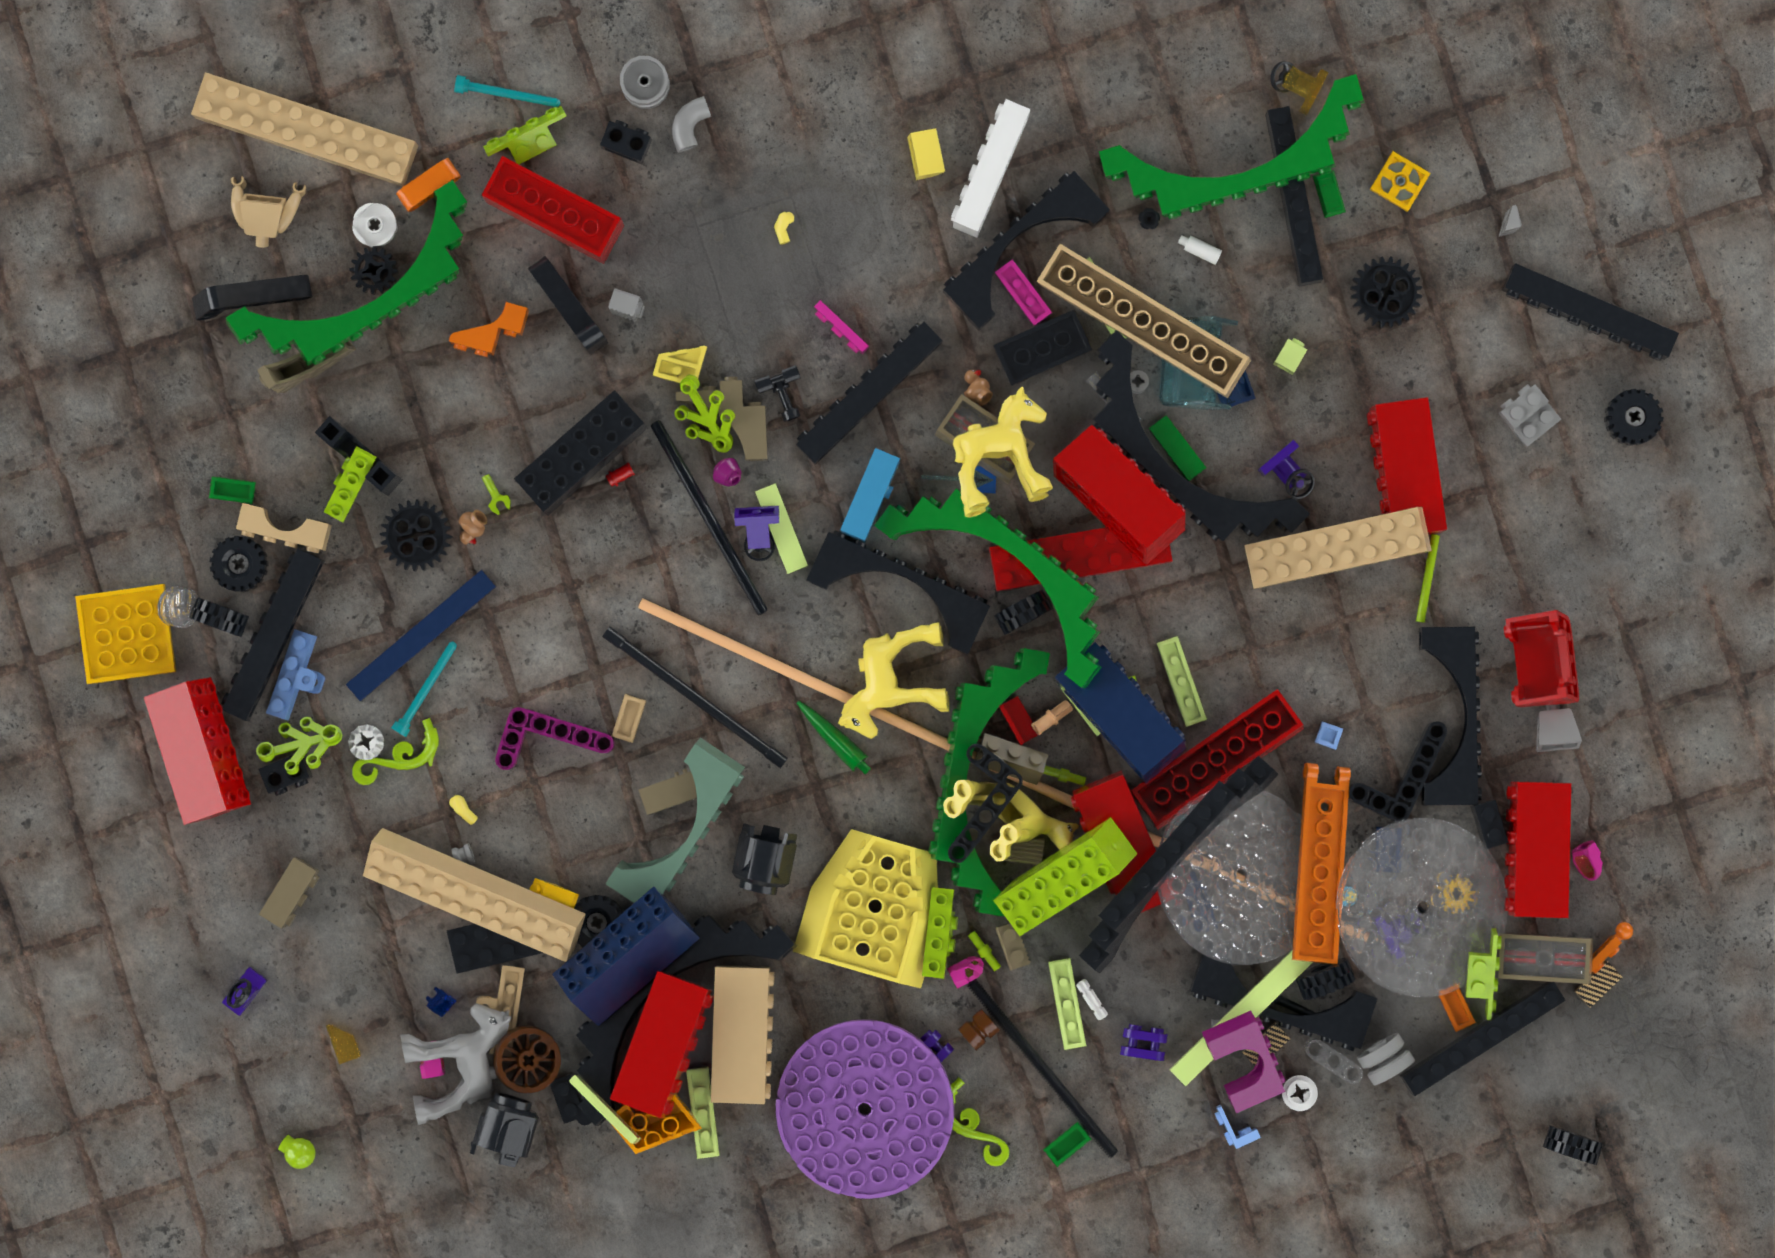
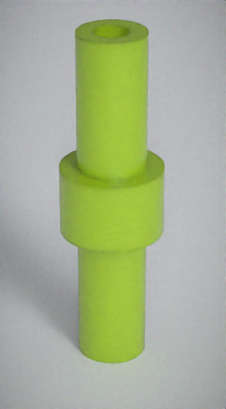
M1045 765L1043 774L1056 777L1058 781L1065 783L1069 781L1084 786L1086 777L1070 773V770L1065 768L1057 769Z
M975 931L970 933L968 937L978 949L977 953L981 958H985L995 972L1001 965L991 953L992 949L988 944H984Z

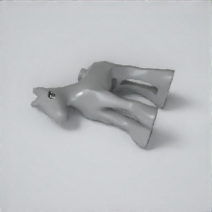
M476 1003L471 1007L470 1014L478 1022L480 1029L473 1033L458 1034L441 1041L424 1042L411 1034H400L405 1063L439 1058H455L457 1068L463 1077L454 1091L444 1097L430 1099L421 1095H413L418 1125L425 1124L428 1120H436L447 1113L460 1110L466 1101L471 1105L478 1100L488 1099L492 1095L494 1090L492 1088V1079H496L494 1067L489 1066L487 1051L498 1044L507 1034L508 1023L511 1020V1016H509L510 1010L505 1012L497 1011Z

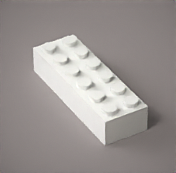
M1007 99L1004 104L999 103L994 118L997 121L995 125L990 124L985 139L988 142L986 145H981L977 155L979 163L978 165L973 164L968 178L970 184L969 186L964 185L959 200L962 201L961 205H956L951 215L953 228L976 238L978 237L1029 118V108Z

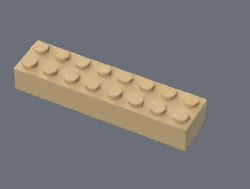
M1415 507L1245 545L1254 589L1432 551L1423 507Z

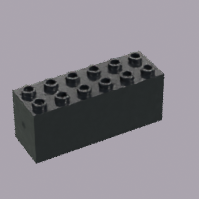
M614 390L514 479L537 506L549 516L648 428Z

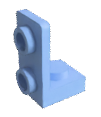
M1221 1105L1216 1106L1218 1112L1214 1114L1219 1125L1224 1124L1227 1130L1224 1136L1229 1146L1234 1145L1238 1149L1261 1138L1257 1129H1251L1250 1126L1238 1131L1239 1135L1235 1136Z

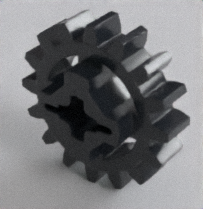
M373 246L371 252L364 248L365 254L362 255L357 252L356 254L359 259L351 260L355 267L349 268L350 272L355 273L351 280H358L355 286L357 288L363 286L362 291L364 293H367L370 289L372 295L376 294V290L384 294V287L391 289L392 287L389 283L397 281L393 277V274L399 273L397 269H393L397 262L390 261L393 257L391 253L385 256L386 250L384 248L379 252L375 246ZM374 257H380L384 259L385 262L382 261L379 263L375 261ZM365 261L364 268L360 270L362 263ZM373 266L378 269L375 276L369 273L372 271L371 267ZM388 272L386 279L383 281L384 274ZM370 279L375 285H369L363 280Z

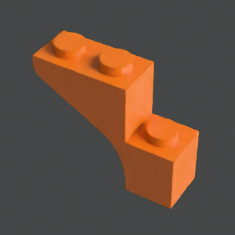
M506 302L502 314L496 321L488 325L454 332L450 335L449 342L454 344L453 348L466 352V349L469 348L475 350L474 354L482 357H487L488 354L494 355L501 330L504 331L503 335L516 338V335H523L529 309Z

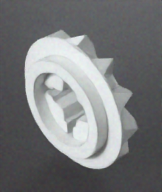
M368 724L358 726L351 732L348 740L349 750L359 759H373L383 749V735L374 726ZM362 734L367 739L373 738L369 742L370 750L364 745L360 746V743L363 742Z
M1292 1076L1283 1086L1285 1090L1282 1093L1283 1101L1289 1108L1295 1111H1305L1311 1108L1317 1100V1087L1306 1076ZM1296 1084L1301 1090L1309 1089L1303 1093L1304 1102L1298 1096L1291 1097L1296 1092Z

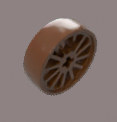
M518 1026L509 1030L496 1044L493 1053V1067L497 1077L506 1087L518 1093L530 1094L545 1089L554 1081L561 1065V1054L557 1042L549 1033L535 1026ZM522 1034H525L524 1048H522L517 1038ZM537 1034V1038L532 1039L529 1043L530 1035ZM512 1039H514L519 1049L518 1052L507 1046ZM538 1042H543L545 1045L541 1054H537L534 1051V1046ZM504 1049L516 1054L515 1057H502ZM551 1050L552 1057H547ZM525 1055L530 1057V1064L524 1063L523 1057ZM503 1061H515L512 1065L504 1069L502 1068ZM539 1061H552L550 1069L547 1070L538 1065ZM518 1067L511 1080L506 1077V1073ZM536 1067L546 1073L545 1077L539 1080L534 1071ZM523 1070V1084L518 1085L515 1081ZM528 1071H531L536 1083L528 1085Z

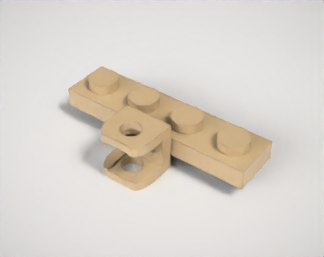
M502 965L498 997L479 996L476 1003L481 1005L487 1004L489 1008L505 1012L510 1010L509 1016H511V1020L508 1023V1032L516 1027L525 968ZM512 1039V1040L508 1043V1045H507V1046L511 1047L512 1049H513L514 1039ZM496 1045L489 1050V1054L494 1053ZM504 1049L502 1056L511 1057L512 1052Z

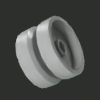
M638 56L630 59L620 73V86L624 96L635 107L640 109L657 107L666 99L669 93L670 80L666 69L659 60L651 56ZM647 79L648 83L643 85L642 80Z
M1399 1033L1392 1034L1374 1043L1357 1057L1362 1068L1373 1067L1367 1076L1374 1086L1399 1074L1415 1061L1409 1050L1399 1051L1404 1045V1041Z

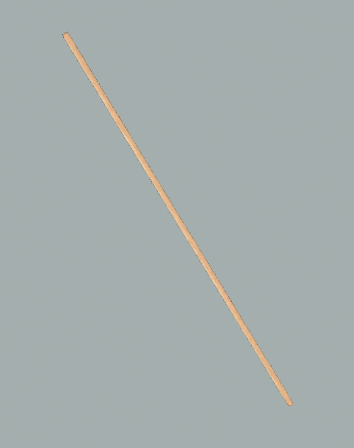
M642 598L638 608L845 704L851 697H854V695L644 598ZM882 708L870 711V715L947 751L950 749L948 739ZM973 751L972 758L975 759L977 752ZM1007 776L1008 779L1019 783V779ZM1023 781V786L1074 809L1071 803V797L1073 796L1041 781L1037 785ZM1149 832L1154 846L1159 848L1166 839ZM1193 851L1184 859L1295 911V898ZM1340 920V932L1363 943L1366 942L1369 936L1368 932Z

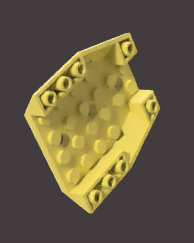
M851 829L811 887L795 941L797 947L793 949V952L896 983L921 988L924 980L922 970L932 887L938 888L937 860L931 859L932 854H929V851ZM887 856L894 860V866L889 870L881 866V860ZM872 900H879L882 904L881 910L877 913L871 912L869 909V903ZM860 943H866L869 946V953L865 956L859 955L856 951V947Z

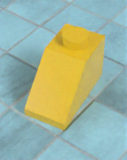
M538 878L534 879L529 889L573 909L579 894Z

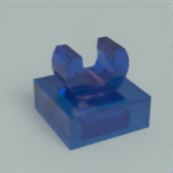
M435 987L434 990L437 994L433 998L426 997L427 1002H429L426 1006L432 1012L443 1017L457 1000L446 991Z

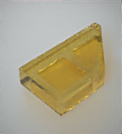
M331 1024L326 1025L339 1064L361 1057L354 1035Z

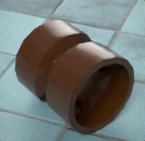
M982 1008L974 1014L972 1022L966 1021L958 1028L960 1033L976 1051L986 1043V1037L991 1038L1000 1031Z

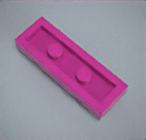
M1013 259L994 273L1033 326L1052 314V311Z
M821 300L814 306V309L817 311L815 315L823 323L828 321L833 326L831 331L839 338L845 337L849 341L847 346L853 352L857 353L859 351L863 355L867 351L869 346Z

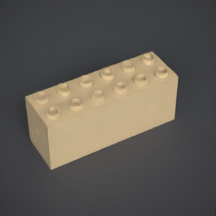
M717 965L715 967L711 1103L765 1104L766 1099L771 1097V1084H767V1076H771L772 1061H768V1054L772 1052V1039H768V1031L773 1030V1016H769V1009H773L774 994H770V986L774 985V972H770V967Z

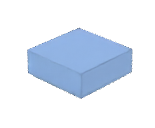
M1322 721L1315 743L1336 750L1343 728Z

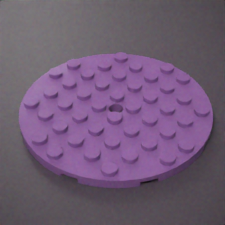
M851 1020L834 1024L821 1030L809 1038L795 1052L784 1069L779 1082L776 1099V1119L780 1137L786 1151L789 1152L797 1167L808 1178L836 1194L872 1199L893 1195L909 1188L932 1170L942 1156L951 1136L954 1121V1099L950 1081L944 1067L933 1051L922 1040L907 1030L890 1023L877 1020ZM860 1104H868L871 1107V1112L868 1115L861 1114L859 1111Z

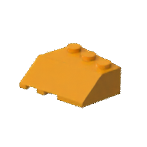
M677 1093L672 1098V1101L675 1102L673 1110L665 1118H658L623 1105L616 1111L641 1137L637 1144H631L615 1128L635 1154L702 1129L690 1109Z

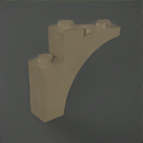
M350 340L343 344L345 347L335 354L330 352L325 355L326 359L318 365L312 363L309 366L300 353L285 360L262 366L257 370L260 374L259 379L266 388L268 387V389H272L277 393H286L306 378L317 377L355 351L356 348Z
M724 377L725 381H720V390H718L724 395L718 415L720 416L726 409H730L735 413V419L731 423V427L741 441L746 462L768 461L766 407L761 406V402H749L748 406H744L742 380H738V377ZM715 386L703 387V391H698L709 410L711 406L709 396L716 390ZM682 391L676 392L677 403L694 404L689 394H684Z

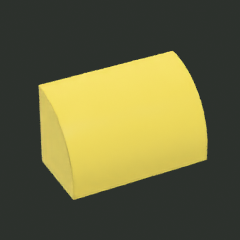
M936 128L910 133L907 139L916 180L944 173L945 168Z

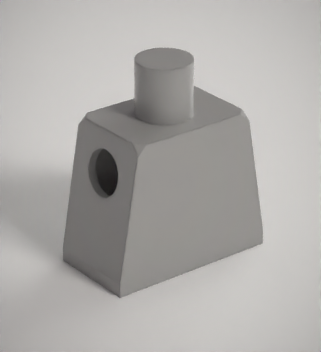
M1559 704L1546 705V710L1540 711L1537 717L1536 751L1546 752L1578 749L1580 747L1582 739L1572 710L1569 708L1560 709Z

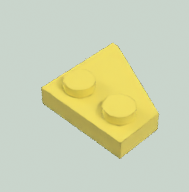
M707 346L659 354L653 376L679 384L687 375H694L699 378Z

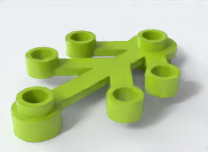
M694 375L685 376L680 382V389L684 394H689L699 413L689 410L684 405H680L674 412L675 417L681 421L687 418L707 426L711 431L702 430L698 425L691 424L685 431L688 438L695 439L699 437L711 442L717 451L722 453L728 452L733 446V437L729 432L731 423L735 419V413L730 409L723 411L720 415L722 422L720 430L716 421L720 404L724 400L723 393L718 390L713 391L709 396L711 406L710 410H708L697 391L700 386L698 378Z
M304 717L300 720L302 730L304 732L313 731L318 734L310 737L292 728L289 723L285 722L278 727L280 735L284 738L291 737L296 741L274 747L269 742H263L257 746L256 754L261 761L270 762L276 755L297 750L293 757L284 764L287 773L294 775L299 771L298 764L310 748L317 744L319 745L313 754L307 756L306 763L311 769L318 768L321 764L320 758L328 747L337 745L341 741L342 731L335 725L323 727L315 723L312 718Z

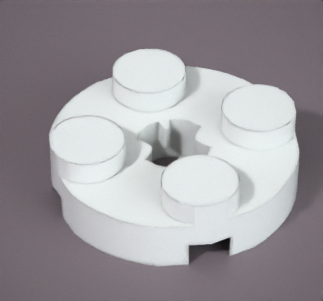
M367 203L361 206L353 217L352 228L354 235L362 244L371 248L373 246L376 248L388 244L394 238L398 229L394 213L383 204ZM375 219V222L377 220L380 221L379 229L376 231L375 229L373 231L369 229L371 226L370 221Z

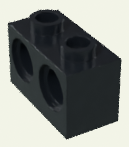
M616 120L615 123L609 121L600 143L601 149L642 165L652 142L651 137L648 136L649 132L640 128H636V131L627 128L628 124L620 120ZM614 132L622 133V139L614 142L611 140V135ZM634 140H641L643 142V146L640 149L634 150L631 148Z
M293 755L258 769L268 794L275 793V796L288 792L287 787L295 785L298 788L309 783L307 779L313 776L306 763L305 756L298 764L302 768V774L299 777L288 774L284 768L285 762L290 760ZM274 773H278L281 776V783L277 786L271 782V777Z

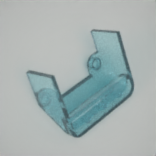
M1216 316L1183 317L1218 339L1222 335V326H1238V321ZM1165 360L1162 361L1159 397L1160 402L1164 406L1199 410H1231V405L1216 402V394L1213 389L1204 388L1205 385Z

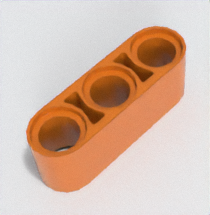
M446 158L396 192V195L406 210L412 212L432 199L435 190L452 180L454 183L457 182L461 175L450 159Z

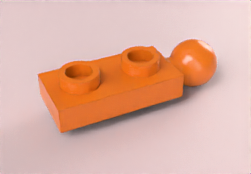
M1619 923L1616 926L1615 934L1611 935L1592 954V972L1594 974L1604 966L1602 962L1608 956L1611 958L1620 950L1618 946L1622 943L1621 940H1627L1632 937L1633 927L1629 923Z

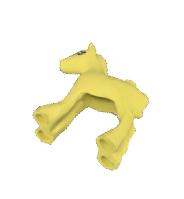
M1023 386L1015 395H1010L1004 400L999 412L998 424L981 428V424H973L968 427V432L957 435L953 440L956 452L955 462L963 463L958 475L965 517L978 516L986 511L985 508L989 505L987 497L977 489L974 480L975 468L981 458L999 459L1006 456L1010 457L1030 502L1048 497V491L1053 489L1050 480L1037 473L1032 467L1028 457L1026 438L1021 429V421L1040 424L1046 420L1047 413L1024 393Z
M939 622L897 632L892 639L886 633L881 637L869 638L865 641L863 645V658H859L860 672L865 671L866 687L844 704L841 712L842 717L838 722L840 726H845V728L852 729L872 739L877 736L878 728L870 717V711L876 708H892L910 702H924L940 712H950L949 696L946 688H898L897 677L892 666V661L897 654L911 643L925 641L933 646H944L942 626Z
M958 780L953 788L954 796L948 797L944 801V812L948 817L955 818L962 814L968 805L981 806L997 784ZM1007 783L1008 786L1015 787L1014 785ZM1019 789L998 816L1005 825L1000 829L1001 836L999 839L994 840L990 845V855L996 862L1004 861L1010 856L1012 844L1028 842L1041 834L1047 835L1055 846L1061 850L1073 841V832L1078 829L1079 825L1077 823H1066L1044 814ZM997 792L993 795V802L995 804L1002 805L1005 802L1006 798L1003 793Z

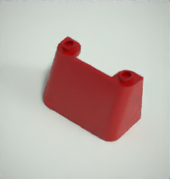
M1558 610L1505 619L1504 635L1506 639L1509 638L1514 644L1518 685L1511 691L1512 702L1515 706L1531 707L1578 702L1579 687L1569 617Z

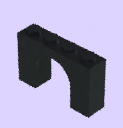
M331 416L315 431L323 441L344 458H351L356 447L376 456ZM377 456L369 473L365 476L371 484L387 496L403 480Z

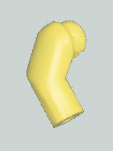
M791 212L779 214L774 225L780 245L790 242L786 229L789 224L794 222V215Z
M455 795L450 799V806L470 825L476 822L478 817L469 809L464 797Z

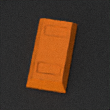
M1457 982L1437 991L1455 1032L1476 1023Z

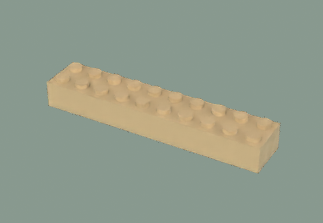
M206 72L191 113L198 120L402 187L406 184L418 149V144L413 140Z
M1059 244L1037 280L1040 286L1113 330H1117L1123 336L1226 398L1229 397L1251 362V359L1245 354L1062 244Z
M384 828L379 831L370 845L363 873L364 877L564 962H567L575 950L585 913Z

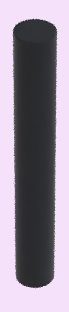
M1281 995L1273 1001L1298 1014L1314 1015L1316 1013Z

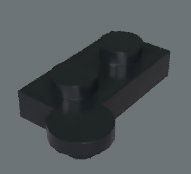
M571 1074L555 1079L550 1086L563 1123L566 1124L577 1120L578 1123L584 1126L591 1124L592 1122L578 1107L581 1101L576 1088L569 1081L572 1078Z

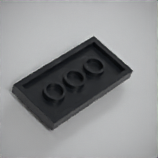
M1075 310L993 345L1011 386L1092 351Z
M477 924L446 930L456 974L543 953Z

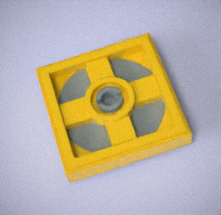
M1392 151L1369 190L1408 212L1431 173Z

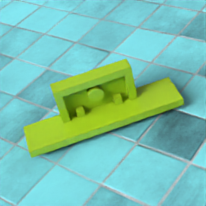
M562 106L550 108L546 111L545 115L539 118H531L522 127H514L508 130L506 135L489 140L487 145L483 146L489 157L508 147L516 163L521 164L557 145L547 126L566 117Z
M359 447L355 448L351 458L347 457L341 467L344 470L343 474L339 473L333 483L336 485V488L324 513L344 522L376 456Z
M932 887L922 970V976L944 979L947 956H950L951 952L955 950L956 940L952 939L953 930L957 929L958 917L952 911L953 889Z
M1491 928L1490 953L1468 952L1465 996L1466 998L1486 999L1485 1015L1487 1020H1491L1492 1013H1496V1000L1493 999V993L1498 991V978H1495V970L1499 971L1500 957H1496L1497 949H1501V936H1498L1496 928Z

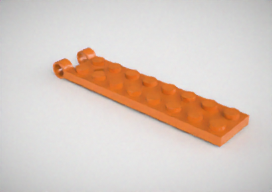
M1305 763L1303 767L1304 789L1292 960L1334 965L1338 964L1351 770L1347 767L1338 766L1334 776L1336 785L1317 783L1319 774L1318 764ZM1322 803L1328 805L1327 811L1321 809Z

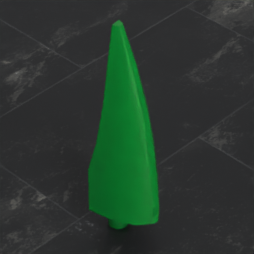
M800 700L796 703L821 738L853 772L859 768L866 775L871 770L864 762L868 756L850 738Z

